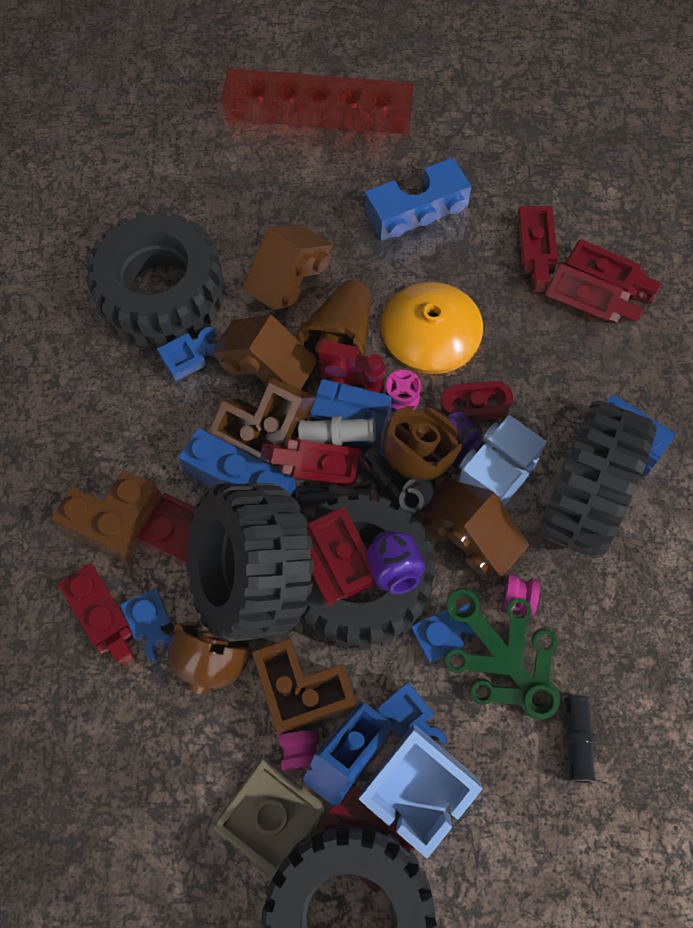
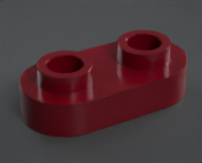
M500 381L452 385L443 393L441 411L446 417L453 412H462L472 421L499 419L510 411L513 403V393L509 386ZM495 400L499 405L491 406L488 401ZM459 403L464 406V409L457 410L452 405Z

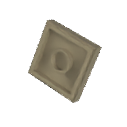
M262 757L215 821L212 828L269 875L274 877L283 859L288 856L292 848L302 839L306 840L311 836L312 831L318 826L330 808L269 760Z

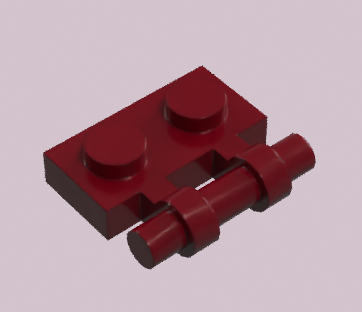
M322 340L319 351L321 380L325 379L383 393L385 364L378 354H371L370 356L360 355L359 347Z

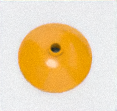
M422 282L405 287L389 300L382 313L380 331L387 352L399 364L418 373L442 374L458 369L474 356L481 343L483 321L478 307L463 291L444 283ZM429 313H435V314H438L439 316H437V317H431V316H429L428 314H429Z

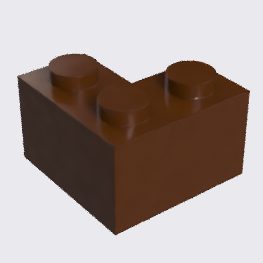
M302 224L268 227L242 289L273 310L289 307L296 302L300 295L301 289L299 286L303 278L320 274L326 269L330 261L329 253L333 244Z
M271 314L232 320L211 352L220 361V366L226 372L232 375L253 373L264 382L263 386L265 389H267L269 382H286L301 390L318 362V359Z
M269 382L258 408L241 399L222 400L209 434L260 459L263 443L284 447L285 438H298L300 420H306L315 397L286 382ZM260 459V460H262V461H264V462L270 464L271 466L280 465V464L269 463V461H268V460H265V459Z
M122 470L105 501L70 487L51 520L65 535L128 564L140 544L137 537L155 507H158L162 501V494L155 483Z
M445 478L434 490L431 501L422 509H417L426 522L424 527L428 533L438 540L442 538L451 540L455 545L462 548L468 556L466 558L468 565L480 574L487 572L502 578L530 545L493 491Z
M291 639L252 652L275 729L279 736L302 731L350 714L356 708L357 703L343 664L303 677Z

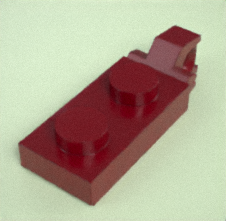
M519 206L517 215L522 267H524V274H531L533 292H546L547 284L550 281L549 274L555 273L558 261L553 207Z
M582 239L578 240L564 264L624 288V291L631 293L629 299L633 300L635 298L649 304L653 302L661 286V282L646 276L647 273L640 269L641 264Z
M562 263L558 264L545 294L607 321L618 322L621 315L638 321L644 311L643 307L628 302L631 293L624 291V288Z
M293 437V439L285 438L284 447L263 443L260 459L268 460L269 463L280 464L278 472L285 473L293 478L353 485L361 449L355 446H340L329 442Z
M92 563L57 583L92 644L102 655L110 650L116 662L120 663L122 667L136 659L125 641L133 635L127 619Z

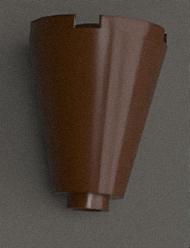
M355 280L342 282L300 328L296 339L318 359L315 366L317 370L320 371L319 351L322 340L359 347V354L365 355L371 292L363 283Z

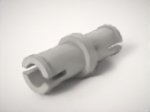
M333 416L332 420H300L298 434L299 438L333 442L334 445L342 446L343 442H375V418L342 420L341 416Z

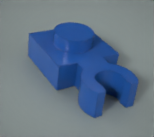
M213 326L204 328L199 333L198 338L194 340L187 333L157 348L161 359L175 382L205 367L206 363L203 357L214 356L211 352L217 342L214 344L207 343L210 339L216 337Z
M155 588L120 604L134 639L139 642L147 638L145 653L153 663L158 662L155 649L159 644L165 643L169 649L171 636L164 633L163 630L173 626L160 592Z
M470 604L464 605L459 610H466ZM446 609L413 625L410 629L428 664L444 657L447 650L452 647L462 648L464 643L460 637L461 635L470 637L477 635L466 622H460L454 618L450 619Z
M408 681L377 706V710L394 726V731L401 739L411 726L415 724L428 736H436L443 745L447 743L444 732L436 726H429L426 722L434 715V712Z

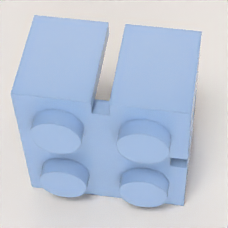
M510 415L507 416L501 425L495 422L488 429L482 439L485 444L478 452L472 449L466 455L459 466L462 471L456 481L493 491L504 507L534 471L547 442Z
M413 724L362 787L359 800L389 826L395 819V811L397 810L401 813L397 819L396 832L428 859L452 828L451 817L445 809L450 806L451 815L458 820L483 788L477 776L418 726Z

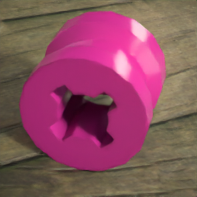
M405 369L391 373L385 385V394L392 396L391 410L396 412L406 406H415L413 408L415 410L419 404L421 392L419 377L412 371ZM399 394H407L408 397H406V396H400V397H399L398 395H399Z
M508 574L504 586L501 611L506 613V605L510 599L521 597L531 605L532 613L530 618H533L539 600L540 580L531 578L528 581L519 580L516 575ZM516 603L512 607V612L519 611L524 614L526 607L523 603Z
M298 731L278 736L279 746L284 750L281 771L306 770L310 767L311 761L317 753L316 744L320 740L319 731Z

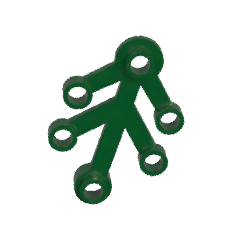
M467 588L453 590L446 601L449 614L457 621H466L494 656L469 654L460 647H452L445 653L444 661L446 667L453 673L469 670L510 675L520 687L493 686L489 680L478 678L470 685V694L474 702L480 705H486L490 702L521 705L523 711L528 716L540 720L554 715L560 705L559 691L550 682L552 653L558 644L556 635L546 628L537 629L533 633L531 642L537 653L532 677L522 665L526 623L532 613L529 602L521 597H514L508 601L506 613L510 617L508 644L506 645L479 612L480 603L475 593ZM461 596L467 597L470 601L469 607L464 611L455 608V601ZM516 603H523L526 607L524 615L520 617L513 616L512 607ZM543 634H548L551 637V644L546 648L539 647L537 643L538 638ZM455 653L464 656L463 664L458 667L452 666L449 663L451 655ZM479 685L489 687V694L484 698H479L475 695V689ZM537 691H542L546 694V699L541 704L532 702V696Z

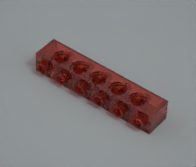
M228 68L222 93V102L226 120L409 134L414 83Z

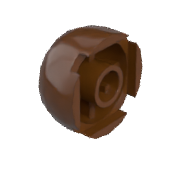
M406 406L395 412L386 427L383 441L384 454L390 466L397 473L408 479H424L429 481L444 474L456 459L461 450V444L458 445L456 439L459 432L446 416L434 409L426 407L425 411L421 412L412 411L415 406Z
M187 623L176 624L169 644L168 658L170 667L175 675L186 682L185 688L187 690L207 695L210 689H223L232 685L241 676L251 650L246 641H224L210 632L201 631L203 626Z

